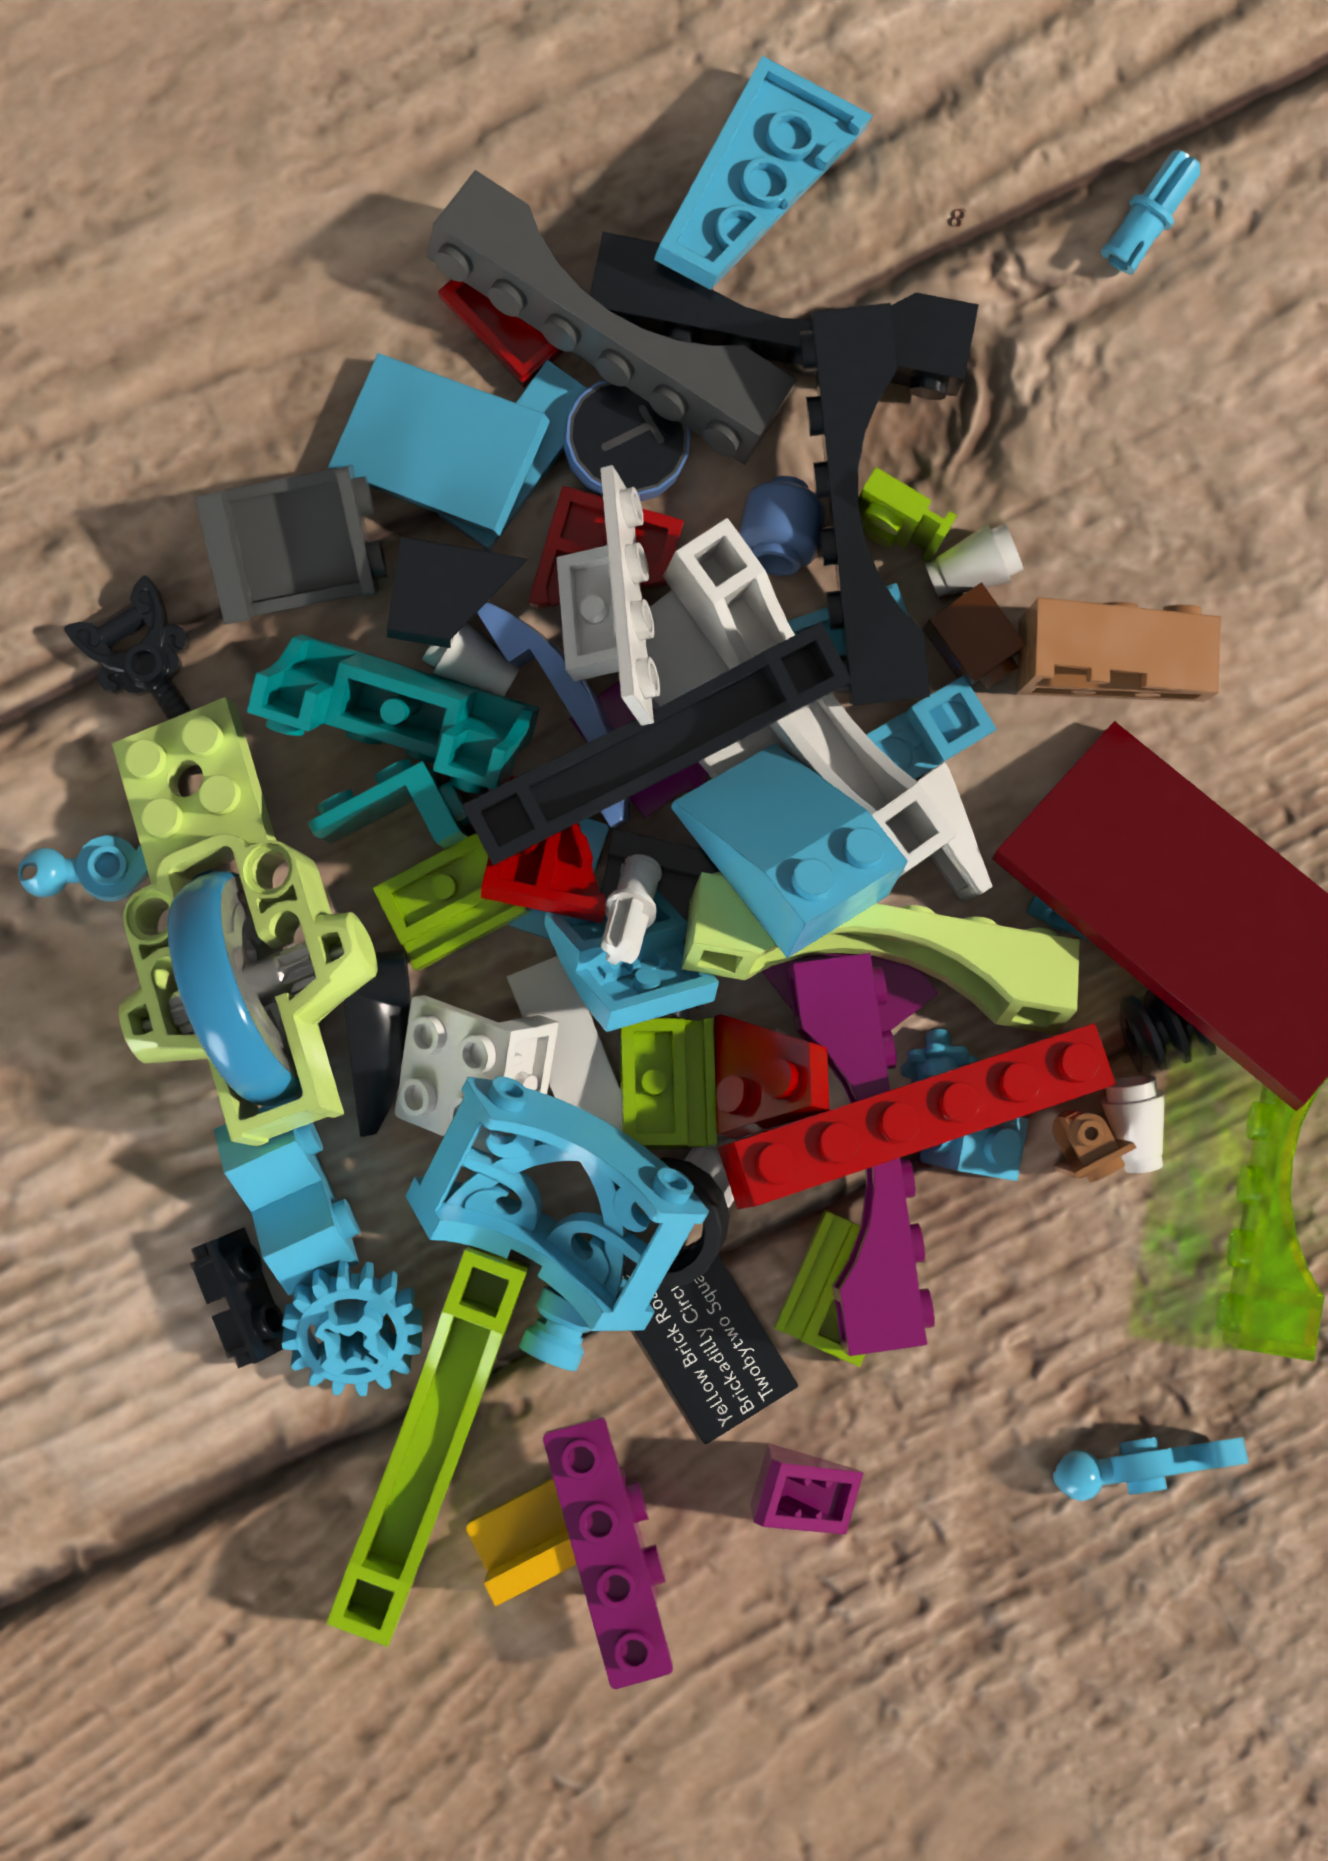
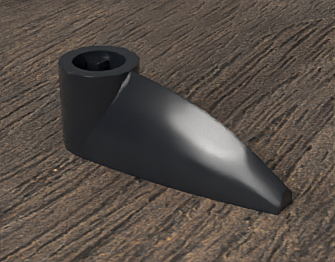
M405 950L376 952V976L344 1000L360 1137L377 1134L399 1088L411 1005L410 980Z

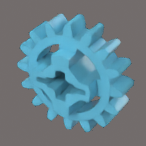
M339 1261L337 1276L330 1277L325 1271L318 1268L313 1273L312 1288L301 1283L295 1286L293 1302L286 1304L284 1310L282 1348L292 1350L290 1366L294 1371L310 1367L309 1385L314 1387L326 1378L333 1381V1395L339 1396L346 1384H354L359 1396H366L368 1382L376 1380L380 1386L388 1389L392 1387L393 1370L406 1375L411 1371L412 1355L420 1354L423 1311L422 1309L414 1308L415 1291L412 1287L396 1291L397 1273L391 1271L382 1279L373 1277L374 1265L372 1262H366L362 1267L361 1273L358 1274L351 1273L346 1261ZM386 1314L393 1321L396 1329L395 1334L390 1332V1322L383 1318ZM310 1323L315 1326L314 1336H316L317 1338H319L320 1340H322V1342H321L320 1344L317 1342V1340H316L315 1337L313 1336V1333H312L311 1327H310Z

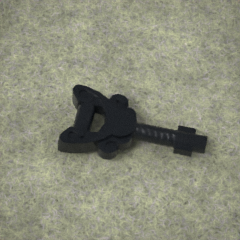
M146 575L142 576L134 585L130 596L132 603L97 626L93 623L76 622L64 627L65 633L74 645L89 658L103 665L98 672V683L105 691L118 694L127 690L130 694L136 696L152 693V696L168 720L192 711L172 681V678L181 669L182 660L178 654L188 649L189 636L183 628L175 624L168 625V616L162 595L154 582ZM145 624L147 625L149 631L140 644L133 646L129 651L114 653L111 646Z

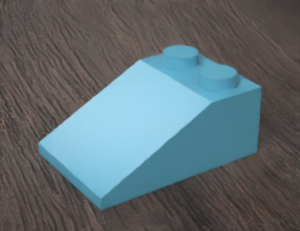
M776 744L770 745L676 799L671 805L674 813L786 958H789L886 898L908 862L868 810Z

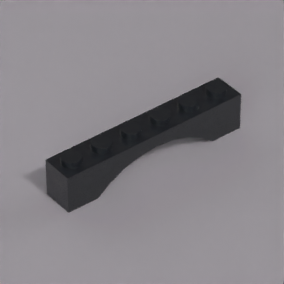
M608 232L602 233L590 296L610 312L642 329L678 341L711 346L744 345L764 359L785 362V368L793 373L815 376V370L803 371L799 332L811 331L810 320L781 318L747 308L713 289L710 290L654 260L660 242ZM917 292L891 305L897 371L891 383L908 386L910 394L929 400L945 399L946 394L957 396L965 378L979 305Z
M891 303L815 311L811 314V331L799 332L803 371L815 370L817 396L806 397L810 437L822 435L824 461L813 462L816 500H828L831 526L820 527L823 566L835 565L838 591L826 592L830 630L842 629L844 655L839 656L852 680L850 684L836 692L837 694L848 693L850 706L930 697L924 632L900 608L881 580L866 545L859 512L858 469L865 432L877 403L897 371Z
M820 622L654 709V723L641 726L638 720L635 719L486 792L462 806L493 866L842 689L850 684L852 680L823 623Z

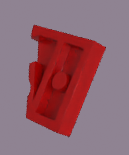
M562 485L528 603L530 607L542 609L560 605L556 557L607 545L603 497ZM642 508L643 525L636 526L635 532L636 542L642 545L648 563L649 579L648 581L641 582V590L667 586L663 575L675 551H677L684 527V520Z
M511 776L508 781L516 778V776ZM579 823L493 866L488 857L481 885L480 898L602 924L606 911V898L604 893L600 894L592 868L593 856L587 837L581 832Z
M726 1015L714 1016L718 1135L736 1139L830 1110L827 1047Z

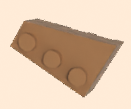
M1038 597L1021 616L1018 623V634L1026 643V646L1017 654V665L1019 668L1017 669L1016 694L1205 702L1219 693L1221 616L1201 614L1202 608L1196 605H1169L1163 607V610L1138 608L1137 604L1128 602L1100 604Z

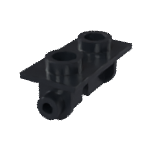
M245 1227L192 1248L191 1251L195 1261L189 1264L194 1271L206 1304L226 1298L230 1308L211 1316L224 1347L226 1358L233 1357L237 1368H241L251 1363L256 1364L283 1350L284 1326H282L284 1316L280 1308L274 1303L262 1272L260 1255L251 1244Z

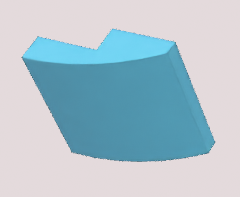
M657 889L653 900L657 909L656 918L653 924L645 930L639 956L631 964L620 961L617 965H613L606 960L607 952L600 946L608 920L606 915L602 924L551 912L546 913L544 924L566 974L582 1001L606 1032L714 1002L719 981L714 975L682 969L687 921Z

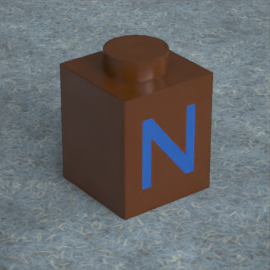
M982 582L931 617L923 628L924 633L957 679L964 676L971 687L982 681L985 687L990 689L1019 668L1013 657L1026 646V643Z

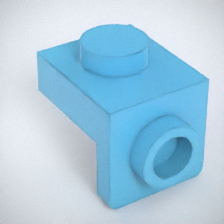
M1019 1117L921 1150L920 1160L923 1163L956 1171L1018 1181L1029 1118Z

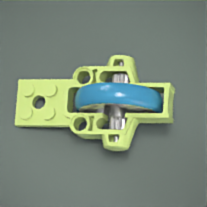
M224 697L112 743L151 885L140 889L130 897L123 913L124 928L141 985L123 999L119 1005L121 1029L132 1053L145 1064L208 1059L232 1142L260 1146L268 1143V1140L272 1137L326 1117L335 1118L343 1115V1107L324 1046L321 1020L342 1001L376 976L377 960L374 947L367 930L353 912L331 913L320 873L314 861L305 854L282 842L276 841L236 703ZM199 765L203 774L200 788L191 796L182 797L178 789L181 774L187 768ZM230 861H236L239 874L230 871H216L192 880L194 876ZM288 862L289 871L287 878L280 886L273 888L272 878L275 870L282 863ZM170 908L168 926L159 933L157 925L159 917L165 910ZM301 925L306 942L295 945L294 936L296 930ZM258 1105L279 1107L260 1114Z

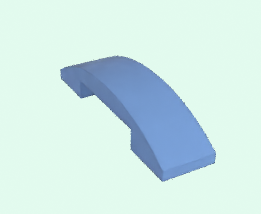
M489 602L477 612L508 663L522 667L532 659H537L588 743L613 731L604 708L586 679L575 682L572 680L565 668L564 653L548 638L518 617ZM630 797L601 811L610 827L620 828L630 821Z

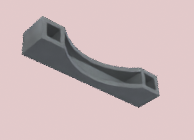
M474 170L433 224L427 258L433 261L444 275L454 281H463L488 297L491 303L502 313L522 319L543 333L546 340L557 349L566 352L571 351L594 366L598 373L609 383L627 387L647 400L653 410L661 417L670 421L680 422L701 436L713 451L724 456H731L744 465L783 410L797 382L795 378L744 345L711 346L678 341L642 329L610 312L582 290L556 261L539 233L529 204L477 170Z

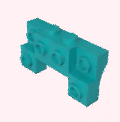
M300 634L292 637L283 654L272 666L255 674L247 713L266 718L267 728L286 735L302 736L305 731L309 732L322 724H327L346 730V736L359 742L375 745L384 742L406 749L405 753L414 759L435 763L433 771L451 776L450 784L471 793L485 794L489 788L494 789L510 779L516 755L531 744L540 707Z

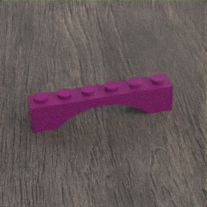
M870 953L793 963L786 969L795 1031L804 1040L827 1047L828 1066L841 1083L849 1103L889 1091L890 1085L887 1070L895 1069L897 1060L891 1030H881L878 1006L887 1004L886 981L882 967H872ZM898 1158L865 1169L866 1190L860 1228L849 1258L832 1285L841 1351L848 1356L928 1345L925 1328H931L935 1325L930 1291L928 1288L919 1289L916 1263L925 1262V1247L919 1223L910 1224L906 1198H913L916 1194L914 1173L910 1159L900 1160Z

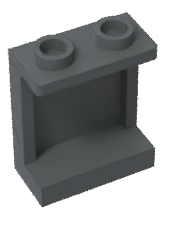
M353 464L204 493L195 497L224 625L250 620L256 615L363 595V597L376 595L380 590L378 579L388 577L380 539L369 541L364 516L374 514L368 480L366 476L355 478Z

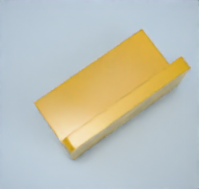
M553 1478L470 1520L466 1526V1531L487 1570L484 1585L495 1607L576 1565Z

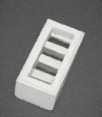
M944 762L922 776L917 782L957 835L930 857L958 898L966 901L983 894L992 887L956 784L950 769Z

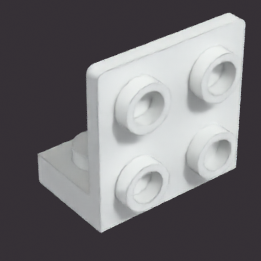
M425 995L413 997L408 1018L395 1115L409 1123L445 1136L465 1096L462 1087L468 1077L490 1080L500 1076L509 1077L521 1083L525 1088L547 1095L559 1022L541 1015L496 1022ZM482 1126L472 1147L495 1155L488 1149L486 1139L493 1130ZM497 1131L504 1136L514 1135L513 1133Z

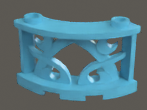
M500 1076L493 1080L468 1077L462 1087L465 1096L425 1176L414 1177L405 1195L429 1240L469 1245L506 1259L512 1249L542 1266L537 1276L560 1293L576 1309L591 1331L645 1330L655 1313L649 1303L695 1224H702L709 1213L702 1201L693 1192L692 1182L683 1173L669 1168L662 1160L630 1136L581 1108L558 1098L525 1088L521 1083L509 1077ZM482 1126L493 1130L486 1139L488 1149L496 1156L472 1147ZM497 1131L513 1133L514 1135L504 1136ZM580 1161L593 1183L602 1215L578 1212L563 1218L559 1222L542 1213V1200L539 1189L523 1170L552 1162ZM462 1166L476 1171L463 1183L455 1182ZM513 1190L521 1202L511 1199L507 1195ZM637 1204H638V1205L641 1207V1209L646 1213V1215L643 1214V1213L640 1211V1209L638 1208ZM650 1221L660 1223L648 1245L630 1232L646 1230ZM577 1233H588L593 1235V1237L588 1242ZM626 1257L637 1264L630 1278L624 1273Z

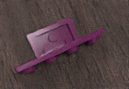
M604 1417L592 1418L545 1432L543 1443L611 1688L619 1689L671 1674L673 1662L657 1607L656 1585L666 1583V1577L657 1545L645 1547L639 1522L649 1520V1515L640 1482L628 1484L624 1467L619 1468L607 1421Z

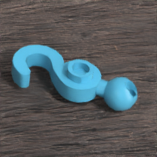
M110 835L96 837L83 846L77 858H65L62 853L53 848L42 847L34 849L24 856L18 870L20 884L27 892L34 896L50 897L62 891L66 884L81 883L91 896L110 902L125 899L149 876L141 846L139 845L137 850H135L128 841L121 837ZM26 867L37 868V873L33 878L27 880L23 878V871ZM212 869L194 876L192 880L204 874L211 873Z
M1152 1437L1120 1442L1121 1456L1097 1459L1094 1454L1085 1450H1072L1056 1466V1472H1053V1480L1056 1487H1059L1068 1497L1084 1502L1094 1498L1101 1491L1103 1485L1126 1482L1129 1495L1167 1489L1165 1476L1248 1464L1249 1460L1244 1437L1162 1450L1159 1448L1158 1438Z

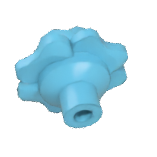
M933 1029L926 1033V1047L913 1049L907 1053V1062L900 1067V1072L902 1076L911 1078V1083L979 1061L976 1056L969 1055L968 1049L964 1046H952L949 1031Z

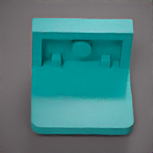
M409 759L396 762L378 772L374 776L378 785L357 796H354L352 790L349 789L324 800L316 807L320 815L308 822L314 836L333 843L414 801L436 844L444 849L469 837L470 835L465 826L471 823L462 806L466 802L458 788H454L450 781L443 785L438 774L423 761L412 766Z

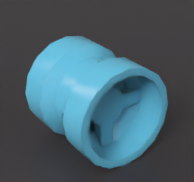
M544 1286L536 1304L542 1316L537 1318L534 1325L526 1328L519 1348L548 1364L577 1372L584 1355L582 1347L584 1338L582 1334L590 1332L591 1329L576 1309L552 1287Z

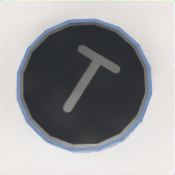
M606 380L595 383L578 397L567 417L564 451L570 469L588 490L601 497L603 491L600 468L613 465L626 488L634 487L640 501H645L658 497L676 482L689 456L690 429L678 421H670L661 417L653 410L647 400L625 386H616Z

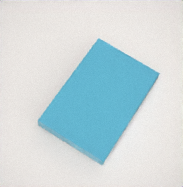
M378 353L328 468L353 464L355 478L366 476L369 487L500 537L550 420L542 412Z

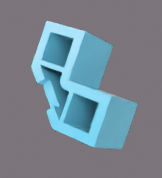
M263 1106L259 1108L261 1114L279 1106ZM313 1123L272 1137L268 1140V1143L260 1146L232 1142L226 1124L214 1129L224 1174L251 1211L262 1258L288 1295L294 1293L295 1286L298 1283L308 1286L312 1285L314 1270L318 1268L332 1276L338 1272L339 1261H346L349 1267L359 1263L352 1237L360 1234V1227L348 1201L345 1198L338 1201L317 1154L323 1151V1146Z

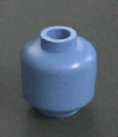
M792 476L776 477L772 482H764L751 489L745 500L739 534L764 567L767 574L777 576L792 575L797 573L800 568L811 564L819 553L821 544L820 527H824L826 518L825 504L823 501L816 500L815 492L810 490L803 480Z

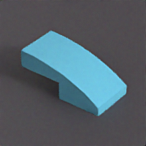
M962 676L866 735L899 768L916 780L990 735L997 728L967 680Z

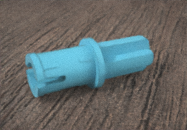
M1175 150L1170 153L1143 194L1133 195L1129 201L1130 211L1117 231L1100 251L1104 258H1110L1108 262L1124 273L1134 274L1155 239L1158 238L1163 230H1170L1175 223L1172 214L1200 176V163L1187 153Z

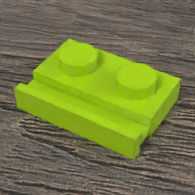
M877 467L874 468L859 496V512L863 532L867 538L887 548H891L893 543H896L906 549L908 544L912 542L926 551L922 560L927 563L932 561L958 515L950 510L945 518L935 514L928 509L932 502L931 499Z
M477 833L373 888L400 944L404 946L411 960L410 964L413 970L420 971L530 913L529 908L480 898L481 885L489 856Z
M654 1018L619 1028L622 1132L647 1149L715 1148L718 1143L713 1018H703V1020Z
M825 1209L773 1327L777 1331L791 1335L806 1344L860 1367L866 1354L848 1356L841 1351L832 1285L849 1258L860 1225Z

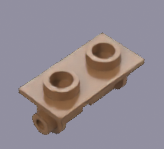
M1067 1110L1060 1113L1053 1122V1136L1065 1157V1160L1053 1165L1057 1172L1077 1179L1087 1177L1089 1182H1095L1113 1174L1125 1166L1121 1156L1136 1149L1134 1142L1114 1138L1105 1120L1093 1113Z

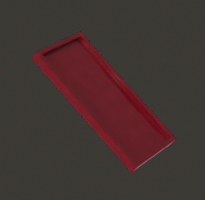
M1114 721L996 850L992 860L1297 1112L1308 1102L1328 1077V893Z

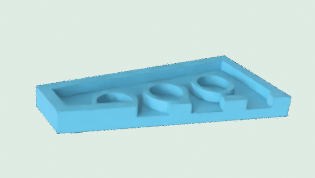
M762 55L661 241L654 260L711 290L862 135L873 115Z

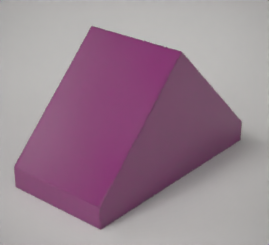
M768 1443L750 1504L753 1522L768 1528L846 1534L864 1473L848 1466Z

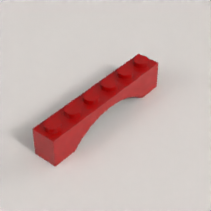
M1092 1023L717 1148L737 1209L756 1207L1114 1086L1116 1082L1096 1024Z

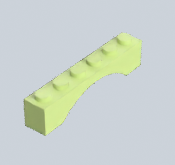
M701 872L689 900L682 969L747 980L771 966L804 956L834 953L856 955L870 953L871 956L909 965L943 981L973 1002L994 1024L1056 1035L1077 1011L1080 940L1058 936L1055 931L1047 928L1036 927L1022 930L997 925L993 920L986 917L972 916L961 919L935 914L930 908L919 905H909L900 908L876 903L799 952L786 958L722 873L710 874Z

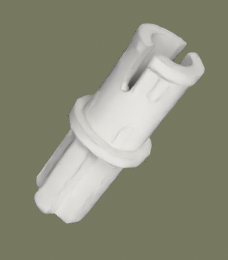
M635 854L625 859V864L622 863L617 888L608 896L605 904V915L608 920L600 946L607 952L606 960L613 965H617L620 961L631 964L637 960L645 930L653 924L656 918L657 909L653 900L662 871L658 862L646 855Z

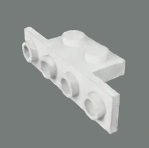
M610 465L600 468L607 545L556 557L565 668L574 682L619 672L621 698L640 725L643 726L654 723L652 698L660 695L658 672L653 659L647 656L646 639L654 637V622L647 601L642 599L641 582L648 581L649 579L648 563L642 545L636 542L635 532L636 526L643 525V510L636 489L634 487L626 488L614 466Z

